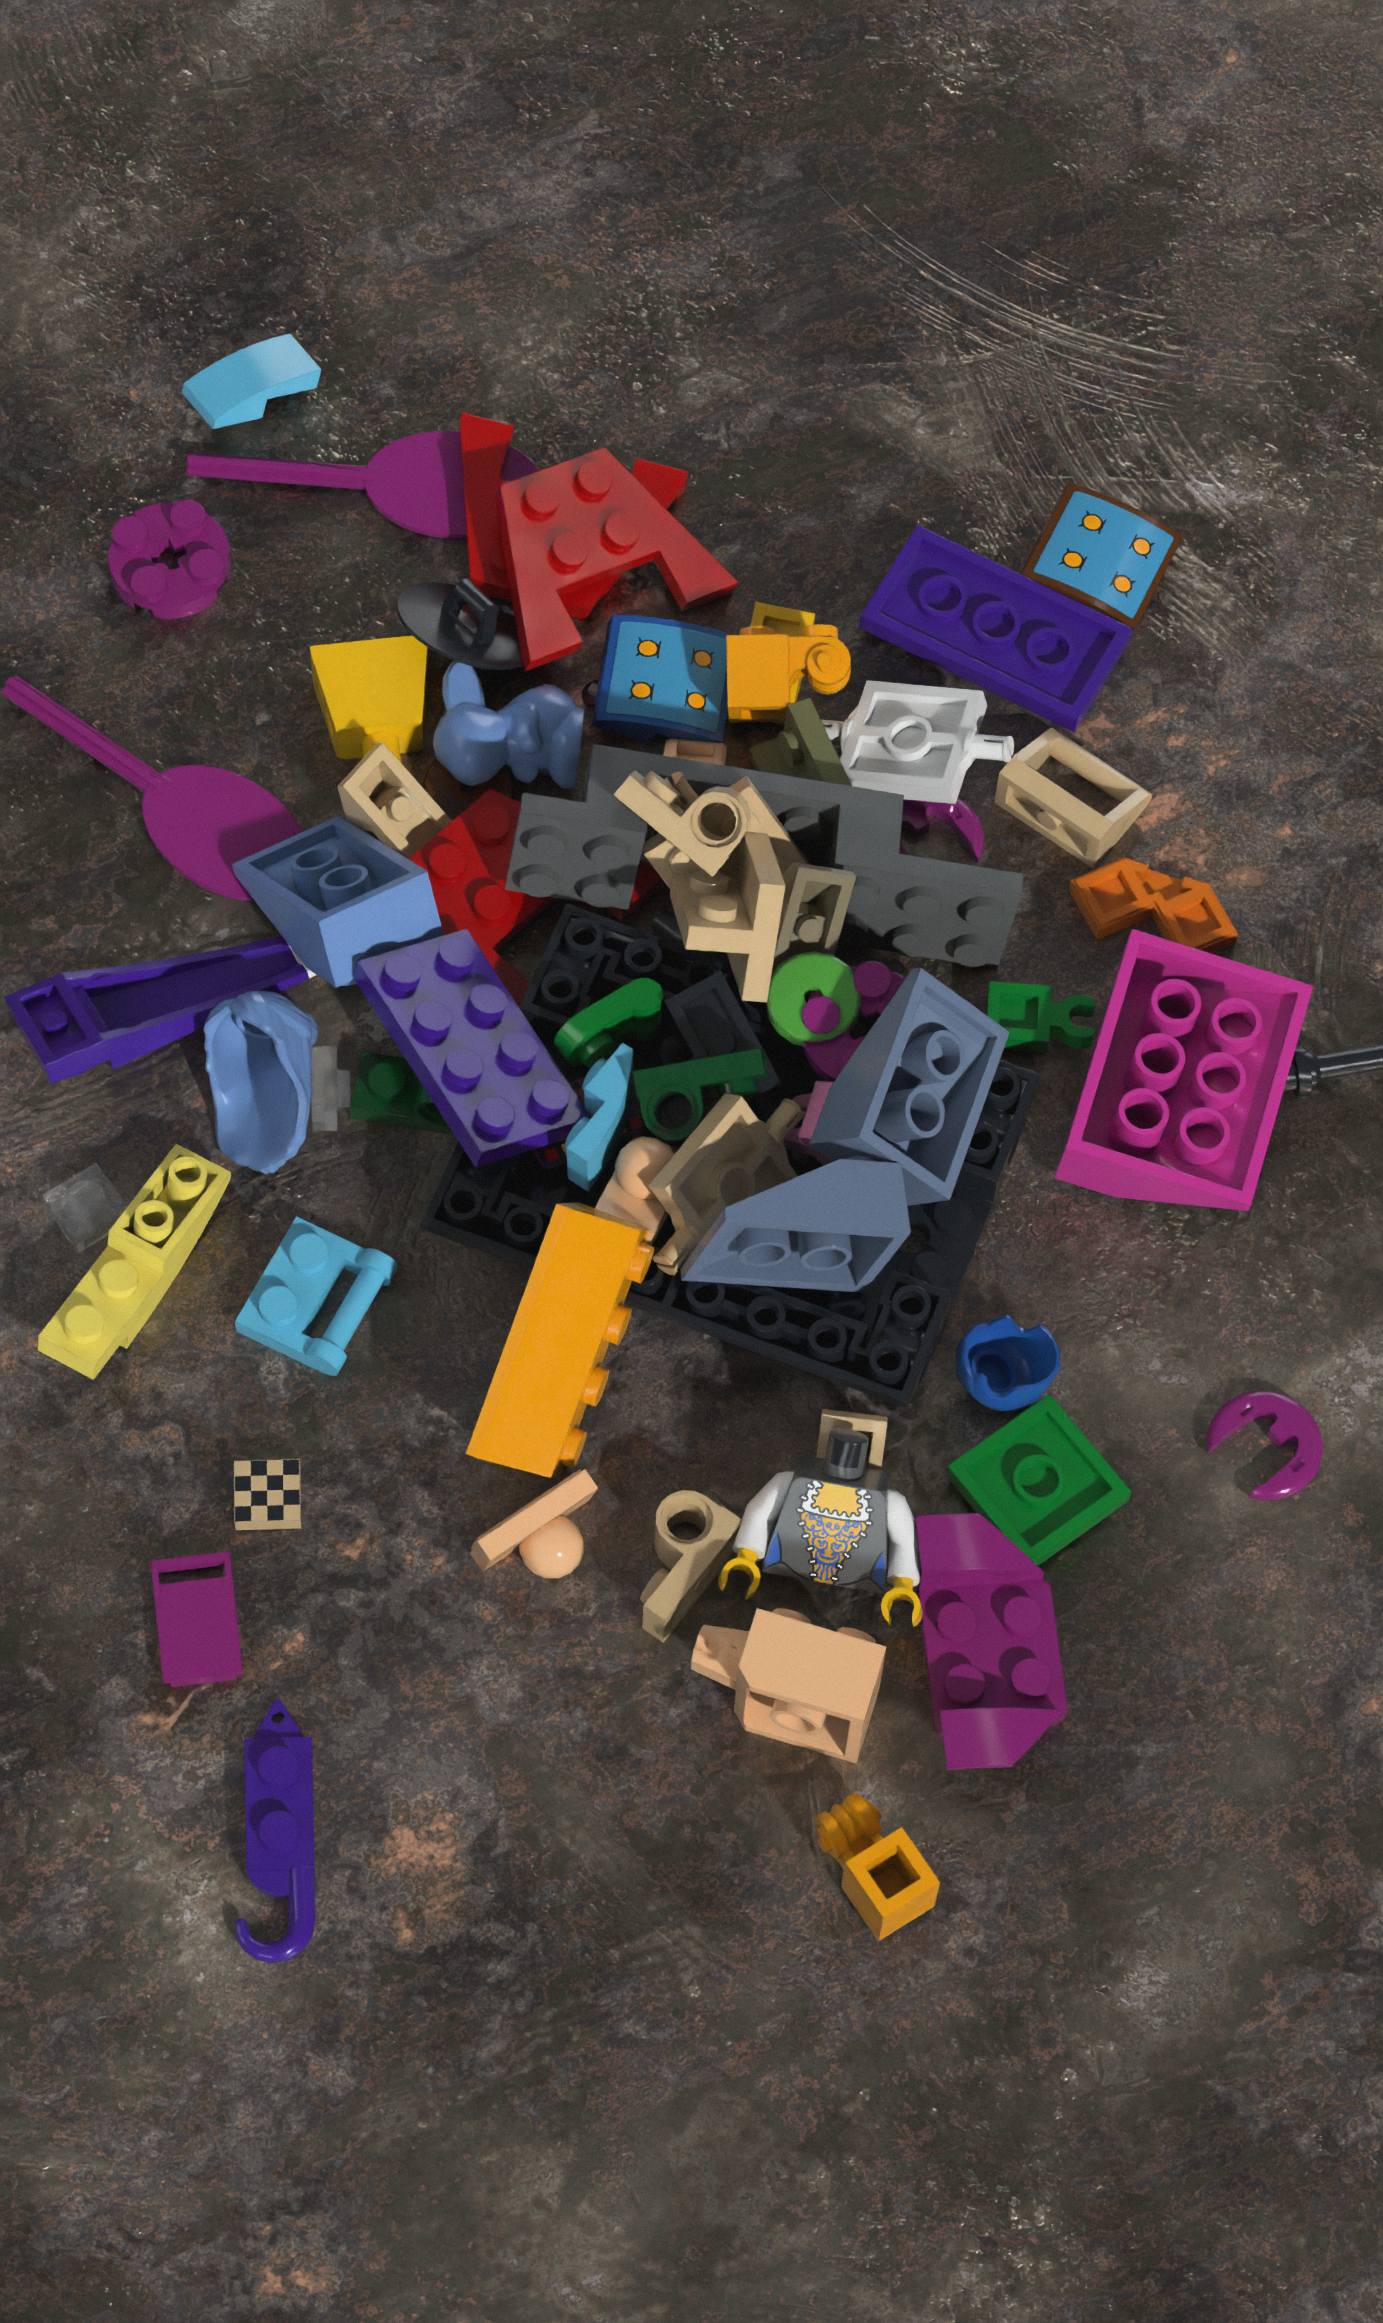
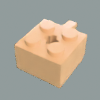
M757 1608L750 1631L703 1625L693 1650L691 1670L736 1690L734 1712L745 1731L857 1764L879 1693L887 1647L876 1644L875 1639L871 1635L858 1629L842 1627L838 1628L836 1632L812 1625L808 1617L794 1610L776 1608L769 1612Z

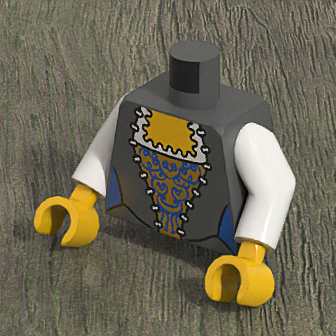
M847 1429L832 1430L829 1433L825 1459L799 1456L794 1471L777 1473L746 1506L742 1523L733 1545V1551L737 1554V1557L727 1562L719 1575L718 1585L722 1592L728 1580V1573L733 1570H742L748 1574L751 1581L745 1599L753 1596L760 1584L761 1578L759 1568L755 1563L763 1559L761 1572L880 1594H885L888 1582L893 1586V1589L885 1594L881 1603L882 1615L887 1625L890 1626L891 1624L890 1609L892 1605L900 1600L909 1601L914 1606L912 1612L913 1627L921 1621L923 1614L920 1599L913 1592V1587L917 1586L920 1582L921 1568L915 1519L905 1496L891 1490L890 1473L882 1469L864 1466L869 1441L866 1435Z

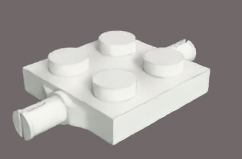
M867 680L858 706L845 722L821 719L832 744L841 746L842 755L840 761L853 787L904 795L903 799L956 804L966 771L976 758L1010 762L1012 759L1011 755L1014 752L1012 736L979 734L987 709L984 693L980 690Z

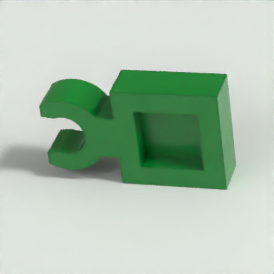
M989 981L986 1015L1010 1032L1004 1050L1047 1053L1049 1037H1058L1069 1047L1083 1049L1092 1045L1094 1028L1077 1027L1070 1019L1076 1016L1093 1017L1095 999L1087 995H1074L1068 997L1062 1003L1051 1002L1052 986Z

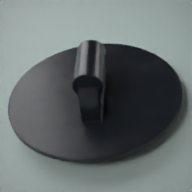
M463 579L457 585L438 582L420 583L406 588L400 594L396 605L400 621L410 634L431 650L459 663L477 668L510 670L523 666L514 611L494 598L487 596L471 579Z

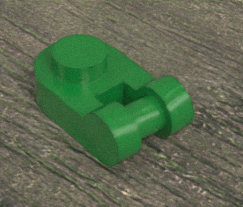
M639 978L573 1016L561 1027L554 1039L555 1047L570 1066L586 1065V1067L591 1068L599 1059H609L616 1051L617 1046L629 1039L636 1041L654 1039L660 1032L662 1021L663 990L660 984L649 978Z

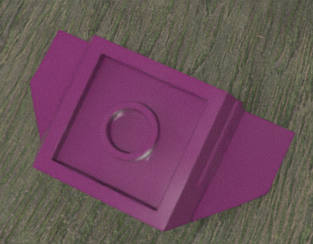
M979 1513L915 1516L921 1564L918 1598L920 1599L923 1614L920 1627L933 1729L936 1734H942L947 1770L1011 1767L1036 1743L1052 1724H1057L1064 1720L1068 1711L1051 1586L1043 1580L1045 1573Z

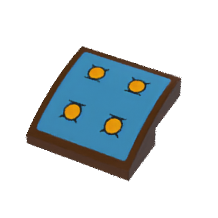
M1069 483L1062 491L1019 574L1133 628V632L1136 630L1183 535L1122 501L1095 490Z

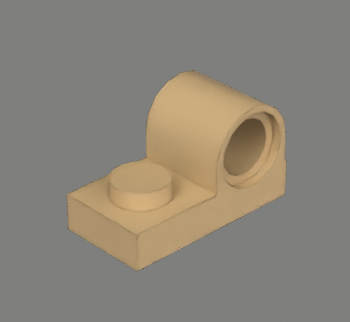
M635 770L614 794L615 797L712 877L733 853L734 848L742 840L750 826L751 812L748 802L739 792L730 787L717 786L707 789L684 811L674 803L680 794L667 781L653 771H650L644 778ZM718 802L729 806L736 818L734 831L724 836L708 832L701 819L702 811L706 805Z
M681 1490L671 1493L661 1501L656 1511L654 1548L658 1558L671 1571L668 1572L664 1568L658 1570L643 1590L640 1601L645 1603L643 1605L642 1628L663 1643L735 1553L733 1545L742 1523V1519L727 1508L719 1506L707 1496L696 1491ZM689 1522L697 1525L703 1533L697 1538L682 1540L675 1537L669 1529L675 1524Z

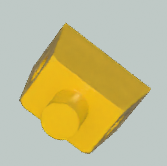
M413 635L310 646L313 686L337 757L341 759L364 758L378 742H383L400 762L401 753L418 752L423 749L428 687L427 646L418 641Z

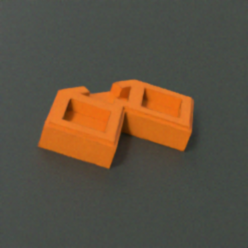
M1127 857L1070 880L1069 892L1097 940L1152 917L1164 939L1211 954L1236 944L1238 933L1209 883L1187 876L1183 880L1150 870L1148 869L1149 864Z

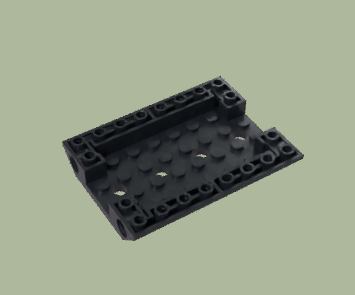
M567 903L519 1006V1009L564 1077L588 1069L586 1065L570 1066L554 1045V1039L561 1027L582 1010L633 980L639 978L655 980L663 990L660 1032L654 1039L649 1041L629 1039L624 1042V1044L633 1049V1071L686 1062L694 1058L664 1001L721 970L783 1084L748 1103L756 1117L766 1123L780 1106L783 1099L793 1100L798 1095L810 1094L816 1081H825L810 1065L803 1046L792 1044L777 1033L768 1019L766 1002L741 1000L730 962L698 950L685 949L684 945ZM808 995L805 998L806 1003L808 1002L810 995ZM858 1016L854 1029L849 1033L850 1037L854 1040L862 1036L866 1037L877 1019L874 1017L867 1019L864 1016ZM1003 1060L999 1061L950 1200L907 1206L910 1228L923 1233L928 1241V1245L916 1253H907L898 1249L864 1293L682 1281L680 1273L682 1265L678 1268L675 1275H669L657 1266L658 1263L653 1261L654 1255L662 1249L675 1233L671 1216L668 1215L652 1245L654 1253L648 1271L641 1284L634 1281L631 1282L624 1304L907 1408L926 1376L1005 1181L1041 1074ZM634 1082V1083H633V1090H634V1092H635V1094H636V1096H637L636 1087H635V1082ZM804 1118L798 1122L794 1129L802 1126ZM651 1131L641 1134L645 1137L658 1138ZM632 1138L618 1144L605 1170L589 1192L568 1179L567 1163L545 1170L537 1160L533 1150L476 1168L458 1141L421 1222V1229L532 1270L556 1203L579 1202L595 1208L615 1171L616 1159L620 1150ZM784 1140L789 1164L798 1176L823 1166L816 1157L793 1150Z

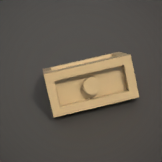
M1051 727L1016 753L1011 761L999 772L994 803L1092 869H1095L1143 812L1152 798V793ZM1049 756H1052L1121 803L1107 815L1103 816L1037 772V770Z

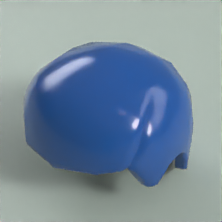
M1004 1315L988 1323L972 1326L962 1337L956 1347L957 1379L975 1400L988 1408L999 1411L1028 1408L1042 1396L1059 1373L1061 1349L1050 1330L1043 1324L1026 1329L1016 1325L1010 1315Z

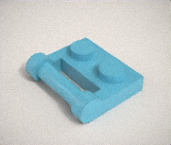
M296 1216L235 1320L236 1332L324 1374L337 1376L347 1359V1355L344 1352L346 1346L381 1285L388 1286L399 1266L394 1259L382 1251L373 1248H362ZM346 1269L358 1275L323 1337L313 1339L307 1336L344 1270Z

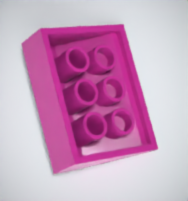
M1132 929L1117 967L1054 1178L1116 1198L1249 1211L1313 985Z

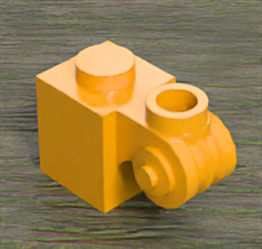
M824 624L805 626L801 628V636L788 637V634H776V629L768 626L745 627L740 629L739 635H726L729 723L785 722L787 705L790 704V690L798 679L808 677L809 683L814 690L828 695L843 689L850 679L851 658L849 650L838 639V628L835 626Z
M854 1792L844 1798L841 1805L834 1804L831 1811H823L815 1816L814 1822L817 1827L815 1831L819 1838L817 1843L824 1853L829 1852L843 1868L841 1887L879 1942L933 1908L940 1881L902 1827L885 1838L880 1835L881 1826L878 1820L882 1819L878 1808Z

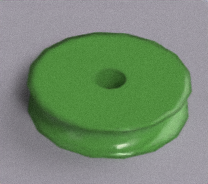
M817 951L796 954L782 962L771 975L766 1002L768 1019L777 1033L792 1044L804 1046L803 1040L809 1042L830 1040L846 1031L853 1021L855 1025L858 1020V1011L862 997L854 987L853 971L846 963L834 955ZM813 990L821 993L823 997L833 1000L839 1008V1023L829 1033L815 1034L809 1031L802 1021V1011L806 1004L805 998Z

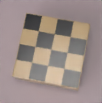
M300 1459L234 1461L235 1530L301 1529Z

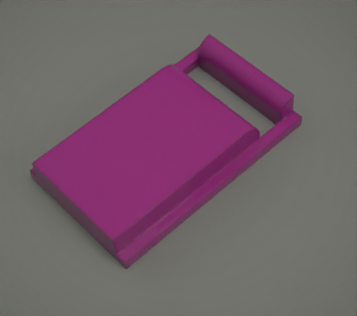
M230 1551L152 1560L151 1570L163 1684L170 1683L172 1688L237 1680V1675L243 1674ZM225 1565L226 1577L160 1584L159 1573Z

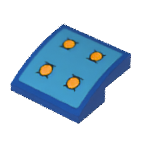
M612 615L608 620L591 725L647 744L656 734L674 739L722 743L728 709L726 635L731 634L669 619L635 615Z

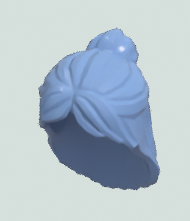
M250 991L240 994L236 999H228L221 1002L211 1010L204 1026L205 1070L209 1076L213 1096L215 1135L220 1152L234 1161L236 1165L248 1166L252 1170L268 1174L276 1172L287 1160L295 1157L306 1138L312 1096V1046L316 1043L318 1031L317 1024L311 1014L304 1012L290 999L276 992Z

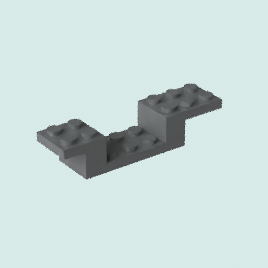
M596 744L592 746L580 802L528 793L522 794L504 890L522 892L533 897H553L584 902L596 907L629 909L644 842L659 833L614 796L619 787L635 770L644 778L650 771H653L663 779L668 777L673 785L674 782L671 774L682 772L697 796L707 789L717 786L730 787L747 776L811 865L852 871L856 875L838 940V945L844 947L858 946L895 952L906 957L920 956L957 962L969 967L982 966L998 969L1023 893L1024 874L899 854L904 798L902 794Z

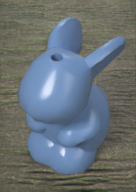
M457 661L450 663L442 683V697L446 709L440 717L434 732L433 747L436 759L455 779L466 785L474 786L489 781L504 765L511 766L515 779L523 783H530L538 774L550 775L552 780L562 789L576 788L584 709L577 708L569 694L555 685L544 684L518 695L508 705L496 712L485 707L481 681L473 666Z

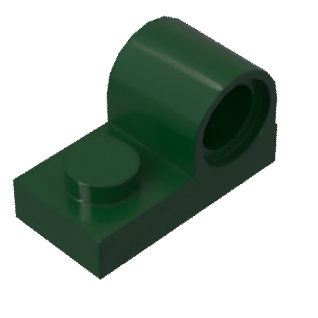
M761 1048L633 1071L636 1093L640 1101L642 1117L646 1127L656 1137L670 1144H683L707 1116L708 1106L705 1090L717 1088L718 1098H722L725 1093L741 1096L757 1091L755 1081L769 1079L766 1056ZM673 1095H682L690 1100L692 1106V1116L689 1122L677 1130L664 1128L659 1120V1108L662 1102Z
M368 1052L361 1053L350 1104V1119L454 1135L405 1058Z

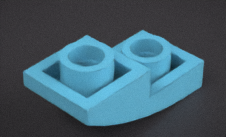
M289 333L253 344L213 363L183 384L181 393L212 429L263 418L267 399L317 388L322 369Z
M624 1043L618 1047L608 1060L604 1058L599 1059L587 1073L582 1090L585 1097V1109L591 1116V1119L587 1117L580 1119L570 1131L564 1146L567 1153L568 1179L588 1192L611 1160L621 1140L629 1117L634 1083L633 1049Z

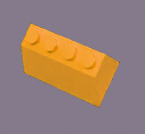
M579 1202L556 1203L465 1454L549 1478L562 1474L564 1466L575 1467L587 1436V1431L579 1429L587 1404L594 1407L597 1406L609 1377V1370L601 1367L609 1343L620 1344L631 1317L632 1309L623 1306L631 1282L642 1283L653 1257L654 1247L646 1244L651 1229Z

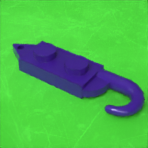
M276 1699L273 1702L252 1739H244L246 1870L250 1884L259 1892L272 1897L288 1898V1931L280 1940L266 1943L255 1939L250 1933L247 1921L244 1918H238L234 1922L236 1939L244 1952L256 1960L268 1963L288 1961L301 1953L311 1940L316 1923L312 1736H303L280 1699ZM277 1716L284 1718L281 1723L272 1721Z

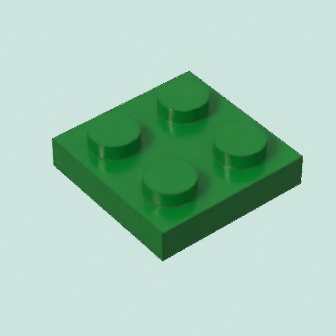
M1050 1394L950 1463L946 1470V1477L974 1511L1001 1531L1037 1566L1127 1503L1131 1495V1490Z

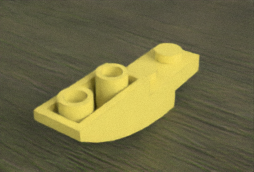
M175 1144L109 1230L108 1246L39 1334L38 1351L94 1380L119 1346L125 1349L128 1348L157 1307L215 1211L231 1180V1172Z

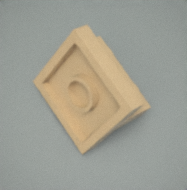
M745 833L741 840L736 878H730L720 871H717L712 877L703 869L695 870L691 874L673 873L670 899L685 949L727 952L742 1001L767 1002L786 886L768 833Z

